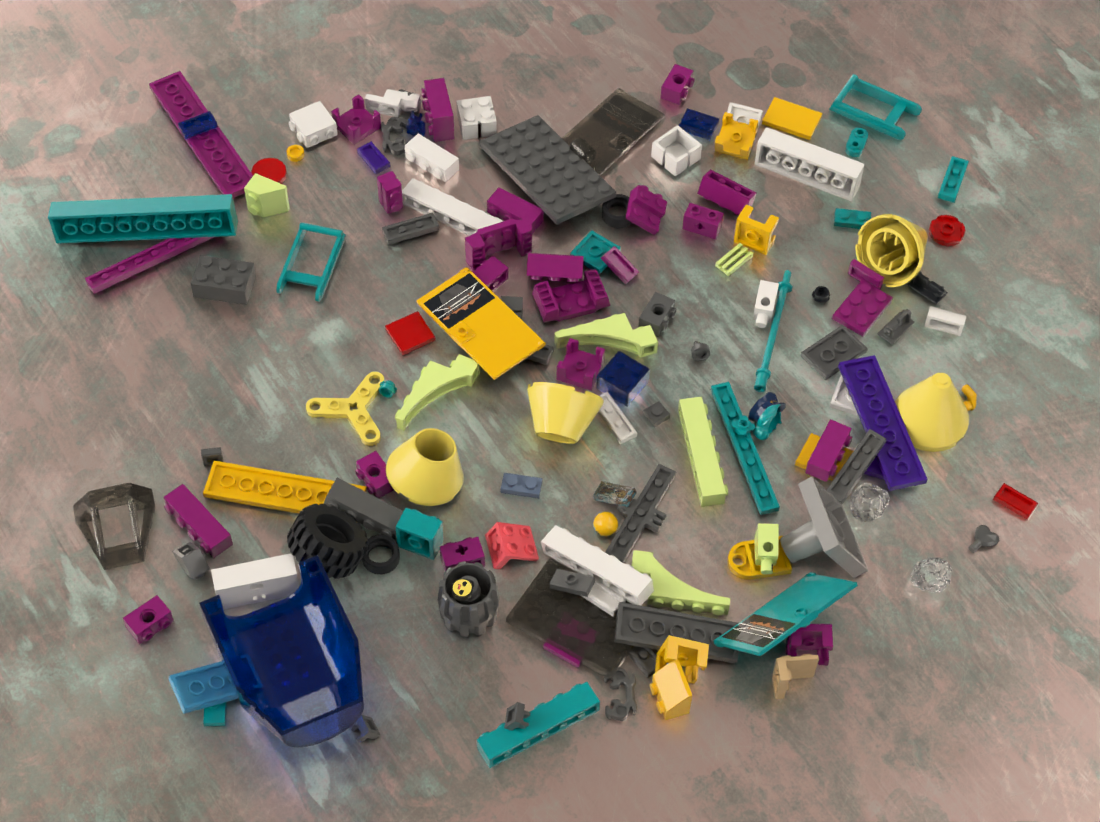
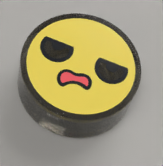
M467 579L456 580L452 584L453 596L461 601L469 599L473 594L472 583Z

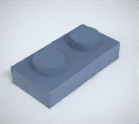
M504 473L500 492L539 499L542 478Z

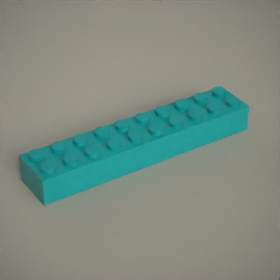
M232 194L51 202L48 213V220L56 243L236 236L238 225Z

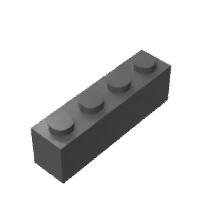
M337 477L325 498L324 504L347 512V515L354 517L355 521L362 524L366 529L373 530L381 535L390 536L395 540V527L403 511Z

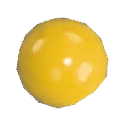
M602 512L595 517L593 527L600 536H611L618 528V520L611 512Z

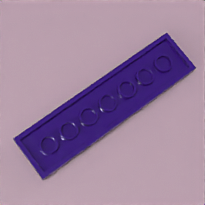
M876 356L839 362V370L865 433L871 429L887 440L877 454L876 460L889 491L926 484L927 476Z

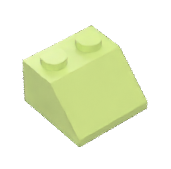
M255 173L244 187L247 208L253 215L264 218L290 210L287 187Z

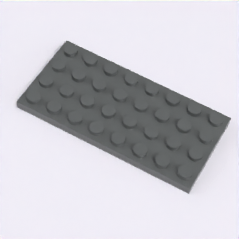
M539 115L480 140V147L556 225L616 197V191Z

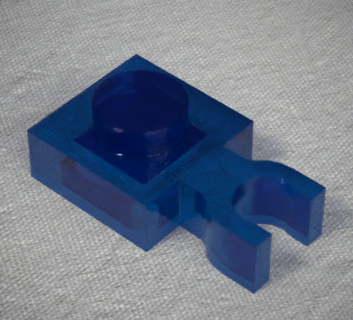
M411 111L407 121V134L416 136L419 133L424 137L426 126L425 122L421 121L423 113H420L418 117L414 114V111Z

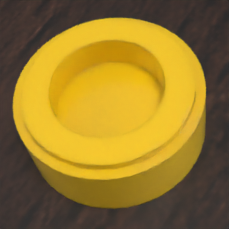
M291 145L286 151L287 158L293 162L301 161L305 155L304 149L300 145Z

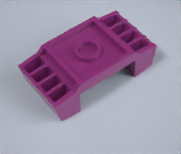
M530 218L521 220L509 219L480 228L476 233L465 237V261L471 269L476 270L486 260L487 255L509 250L513 247L517 248L521 257L531 253L532 225Z
M597 270L584 271L583 281L550 288L548 281L535 284L532 293L543 322H561L592 314L599 309L610 306L609 298Z

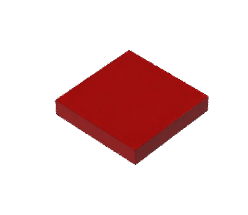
M418 311L385 325V330L402 356L436 341L434 334Z

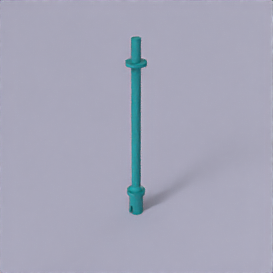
M789 270L784 272L782 282H778V291L780 292L761 368L756 370L757 378L754 390L757 392H765L767 381L771 376L769 364L786 294L790 293L793 289V286L789 283L792 274Z

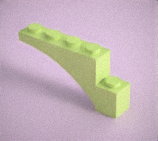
M625 313L615 314L611 317L597 319L590 323L579 324L572 328L554 332L556 349L567 347V343L571 338L579 341V345H602L620 348L635 353L640 358L655 354L658 350V340L651 326H640L633 330Z
M460 354L456 360L451 362L450 367L430 360L427 367H423L419 380L414 382L410 395L405 397L402 409H398L396 412L397 429L404 431L410 421L424 407L438 397L461 387H472L480 373V365L475 360Z
M633 550L631 566L638 572L649 575L653 581L654 592L648 597L647 605L657 608L670 607L675 610H692L696 613L709 612L715 615H728L730 598L703 592L684 583L668 572L654 558L653 552Z

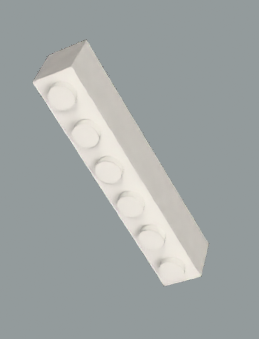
M413 178L402 190V202L404 205L424 215L433 213L437 221L468 236L476 233L480 228L503 222L498 217H493L483 210L474 208L468 203L455 199L453 196L447 195Z
M555 525L541 541L544 554L579 574L594 577L595 580L631 604L642 606L654 592L653 581L649 575L638 572L633 566L622 563L615 556L608 555L599 547L587 543L583 538L572 535L565 528L562 529Z

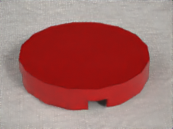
M264 158L253 165L251 173L253 176L256 173L282 184L286 179L287 171L285 164L279 159Z
M951 215L938 216L931 221L929 227L930 237L933 241L943 246L959 244L963 240L966 231L964 224L959 222L958 218Z

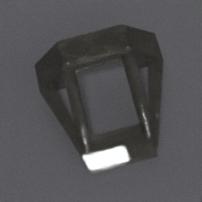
M125 483L91 490L73 505L76 525L81 530L104 570L145 561L149 531L152 526L153 513L155 512V502L151 488L133 483ZM128 505L135 542L105 548L99 510ZM140 510H144L142 534L137 513ZM88 521L93 523L95 539L87 524Z

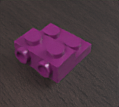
M638 185L630 191L625 219L655 235L659 231L660 219L665 215L667 201L663 199L661 194H654L649 191L647 186Z

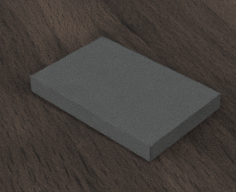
M841 325L802 351L801 357L827 380L840 371L838 367L839 362L858 359L867 353L868 348L845 326Z

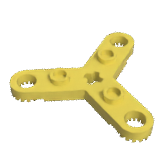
M379 372L369 373L349 398H312L306 403V412L309 416L315 418H348L362 443L368 446H376L381 438L380 431L366 409L378 395L380 383L384 381V376ZM377 378V380L379 379L380 382L377 384L370 383V380ZM314 404L321 406L318 410H311V407ZM355 406H357V410H350V407L354 408ZM368 433L376 435L373 439H367L365 436Z

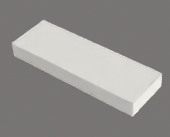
M605 392L599 395L604 400V403L598 414L620 445L637 437L636 430L610 394Z

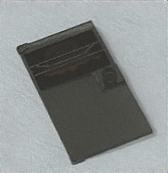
M617 88L564 135L562 139L601 175L663 119L665 114L629 95L621 88Z

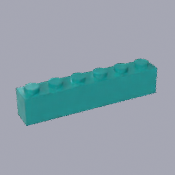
M588 682L576 684L570 691L564 694L559 693L551 701L540 703L534 710L530 711V716L523 718L524 722L529 723L528 727L524 729L517 727L511 731L504 728V722L497 729L481 734L477 739V749L490 769L600 710V700Z

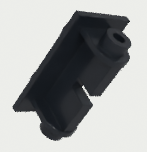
M920 271L907 284L935 304H938L948 294L943 286L938 285L934 281H929V278Z

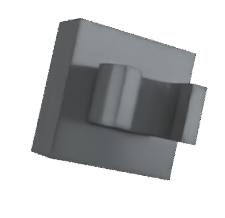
M517 702L507 708L505 729L512 731L517 727L524 729L529 726V723L523 721V718L530 716V712L524 710L525 704Z
M360 714L354 719L357 725L352 727V732H361L360 736L356 738L357 741L363 742L367 738L375 740L380 736L372 717Z

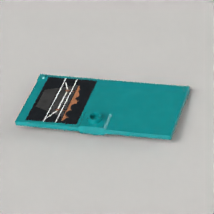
M809 572L720 637H717L713 642L717 647H726L762 656L800 627L809 626L811 621L818 617V614L858 586L857 582Z

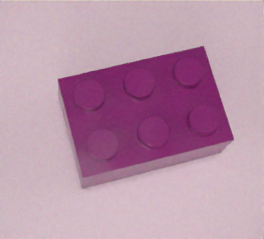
M445 79L424 80V88H421L422 98H425V100H422L423 110L427 111L425 119L426 123L430 124L428 125L429 136H433L434 142L455 139L454 115Z
M528 253L527 276H531L532 280H542L543 276L549 277L550 281H560L561 278H567L568 282H579V279L583 278L584 256Z

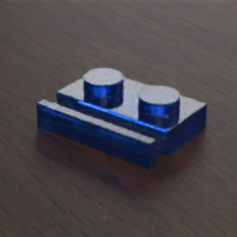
M687 108L678 126L689 134L711 140L719 124V118Z

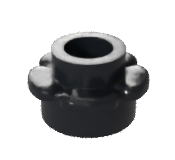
M818 286L812 293V297L818 303H825L830 299V292L824 286Z

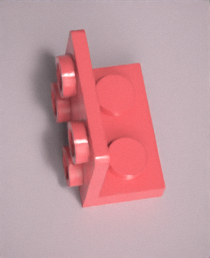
M497 522L485 534L494 569H501L510 559L535 562L539 559L530 526Z

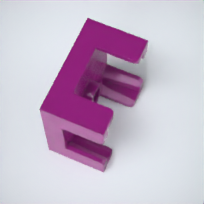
M359 94L352 98L353 108L341 116L339 108L331 111L332 118L337 125V130L354 145L381 129L380 113L374 110V115L372 116L365 109L364 99Z
M570 338L567 343L566 356L563 362L559 361L557 365L556 380L592 391L605 362V349L596 347V355L578 350L579 341Z
M810 624L806 627H800L787 637L786 655L795 657L797 656V650H817L819 657L818 665L828 666L829 651L833 650L832 624Z

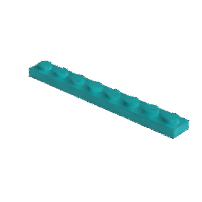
M725 382L712 385L711 393L760 516L779 511L780 506L750 433L741 436L732 427V422L739 420L743 415L730 383Z

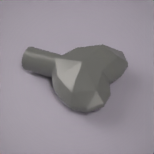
M980 525L975 531L976 541L968 548L972 553H975L981 546L990 547L997 545L1000 541L999 536L991 532L986 525Z

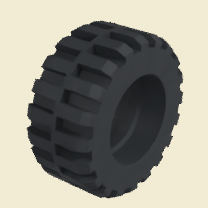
M327 504L309 505L300 511L287 534L288 548H290L291 554L296 557L299 563H302L306 569L314 571L315 574L324 575L326 578H344L354 573L368 550V538L365 530H362V525L357 523L354 517L347 515V512L338 510L337 507H329Z

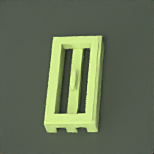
M739 243L718 260L715 267L727 276H730L750 260L754 253L752 251L749 252L747 247L743 248V244ZM742 255H745L737 263H735L737 259H739Z

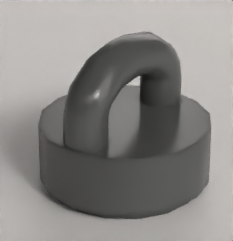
M695 341L694 346L691 348L692 358L696 361H703L709 358V346Z

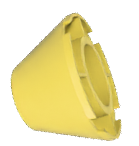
M534 382L532 387H530L531 384H528L527 388L535 434L543 439L559 443L576 444L604 403L600 396L592 392L585 391L583 394L575 391V387L562 384Z
M427 428L419 431L397 447L390 454L386 464V475L392 488L398 494L402 493L408 497L409 501L424 506L445 504L460 492L463 484V470L456 444L449 434L439 429Z

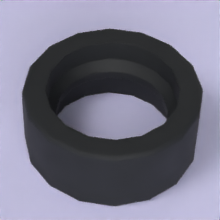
M616 194L615 198L602 204V219L608 226L625 228L632 224V222L625 219L626 215L615 216L608 212L610 208L615 206L627 209L629 197L623 194Z
M387 535L371 536L368 539V550L362 559L364 567L374 574L383 575L390 573L397 567L400 560L397 542ZM382 546L392 550V557L386 562L378 563L369 559V552L376 547Z

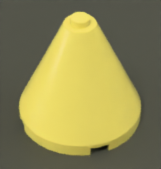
M893 214L878 215L868 220L858 232V244L855 245L857 260L883 276V284H886V287L902 286L917 276L923 264L928 235L925 229Z
M936 373L904 390L895 400L914 448L929 452H939L956 446L957 442L964 438L969 425L968 410L947 374Z

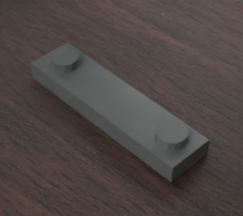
M871 429L868 430L827 488V491L839 502L844 503L886 443V438Z

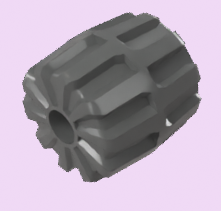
M463 561L453 568L449 567L444 572V579L439 582L438 591L439 611L441 619H445L446 627L451 632L457 630L461 636L468 637L470 633L479 636L485 633L486 627L493 626L497 617L500 597L492 571H487L483 568V564L478 562L473 564ZM461 579L469 581L472 586L471 592L466 596L455 594L453 585L456 581Z

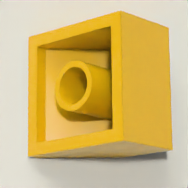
M676 659L653 674L652 683H650L651 692L658 699V711L660 714L663 713L665 720L690 713L692 693L679 659Z

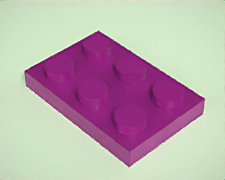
M861 280L835 311L832 320L864 337L892 303L893 297Z

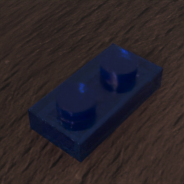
M210 111L178 123V127L185 139L218 127L217 121Z

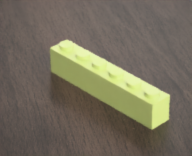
M702 397L679 399V417L701 507L724 504L725 497L728 496L727 484L723 483L724 471L723 468L719 467L720 455L718 451H715L716 439L714 435H711L712 423L710 419H707V404L703 403Z

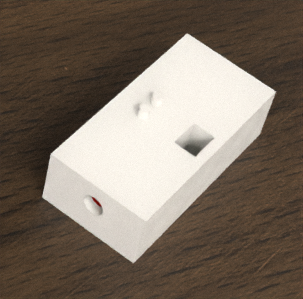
M291 553L211 570L220 610L301 594L294 557Z

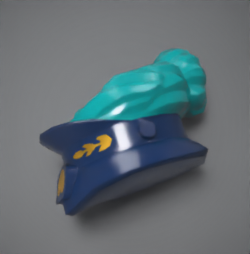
M767 392L758 399L749 411L748 420L757 423L753 434L760 440L768 439L769 434L776 430L777 424H782L781 412L786 408V404L778 403V399L773 392Z

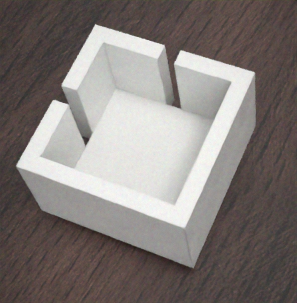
M491 96L456 101L457 117L463 140L478 138L479 123H481V137H489L497 133V121Z
M677 125L652 142L651 157L661 165L665 164L664 168L674 176H677L687 169V165L690 167L701 159L702 144Z

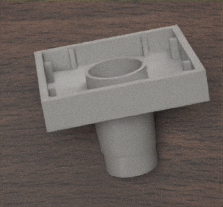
M813 477L798 483L812 520L780 538L782 548L788 559L795 563L824 550L830 558L852 577L855 578L867 572V566L842 504Z

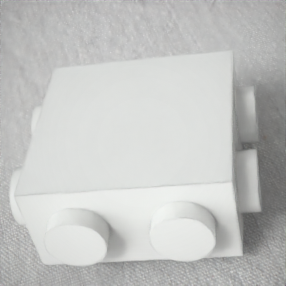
M321 101L289 114V127L291 131L296 132L299 142H303L306 148L338 135L336 122Z

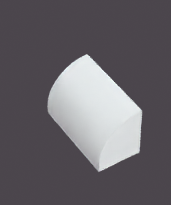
M930 306L924 327L961 336L966 315Z

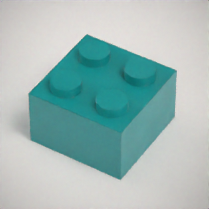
M405 508L395 527L398 547L434 560L440 550L439 546H442L444 542L443 521L435 516L422 514L416 509Z

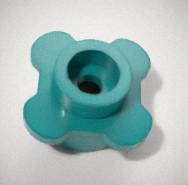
M743 415L739 420L732 422V427L735 428L737 434L745 436L750 433V430L753 431L755 429V424L751 423L748 417Z

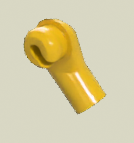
M966 384L961 388V391L967 397V401H964V404L968 411H973L976 408L977 394Z

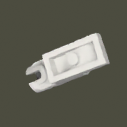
M387 89L384 97L367 94L365 97V107L367 111L374 112V110H377L380 114L399 117L402 110L418 113L422 104V96L403 89L398 91Z

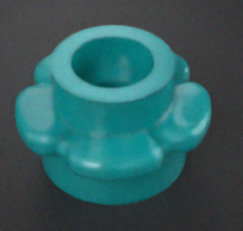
M387 380L380 383L379 393L382 396L391 398L397 392V388L392 381Z

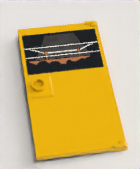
M468 267L463 268L459 273L416 300V303L494 380L546 345Z

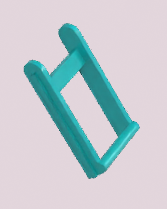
M855 74L850 77L829 108L831 111L898 140H902L906 136L905 131L895 125L905 111L914 116H918L922 112L919 104L863 81ZM852 88L894 108L884 121L842 101Z
M301 222L277 282L276 292L281 294L287 281L317 287L315 301L320 302L346 234L342 230ZM307 231L337 237L322 277L291 271Z

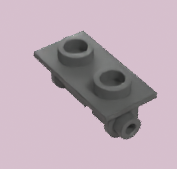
M906 309L899 312L877 334L893 344L914 324L915 321L910 319L911 311Z

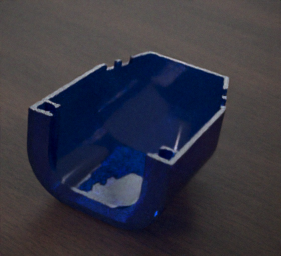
M318 555L298 563L301 584L293 594L251 613L241 616L226 615L219 595L199 602L203 619L242 708L283 743L297 748L313 746L336 737L351 727L364 710L359 641Z

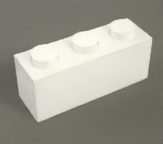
M419 133L405 145V157L410 162L419 165L423 170L433 174L437 179L447 182L459 170V158Z

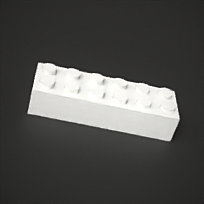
M766 127L758 140L754 165L852 202L860 187L865 164Z

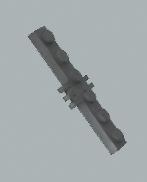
M658 464L638 499H632L628 506L619 505L617 507V510L623 513L622 516L626 519L607 548L606 554L613 555L624 563L644 528L658 532L659 526L663 523L662 520L666 518V514L656 508L674 480L676 471Z

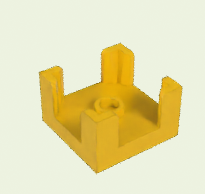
M725 112L720 134L715 140V152L748 160L758 131V120L750 119L749 124L734 121L733 114Z
M745 205L736 221L734 242L737 244L741 243L744 247L767 255L775 242L776 235L772 236V233L778 224L779 217L770 215L765 224L749 218L754 208Z
M669 635L657 652L655 673L666 666V663L679 659L681 666L686 667L685 677L687 682L695 684L698 678V668L701 667V670L707 668L709 644Z

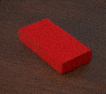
M1003 483L993 498L994 501L1027 520L1038 505V502Z

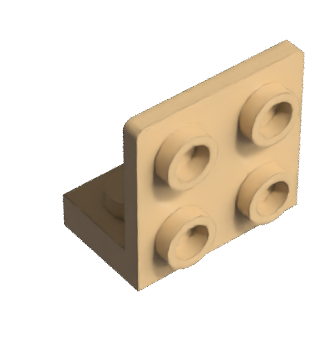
M803 654L795 657L784 655L776 659L772 675L776 699H784L786 691H789V681L792 679L814 677L819 661L818 655Z

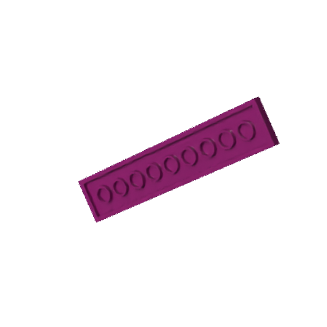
M181 71L149 83L151 91L222 195L232 194L233 198L244 194V187L253 177L252 173Z

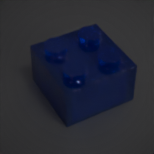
M618 351L597 375L596 389L603 393L608 392L613 399L628 407L648 384L650 369Z

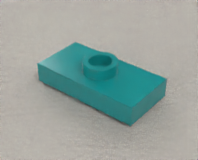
M227 702L204 708V727L226 726Z

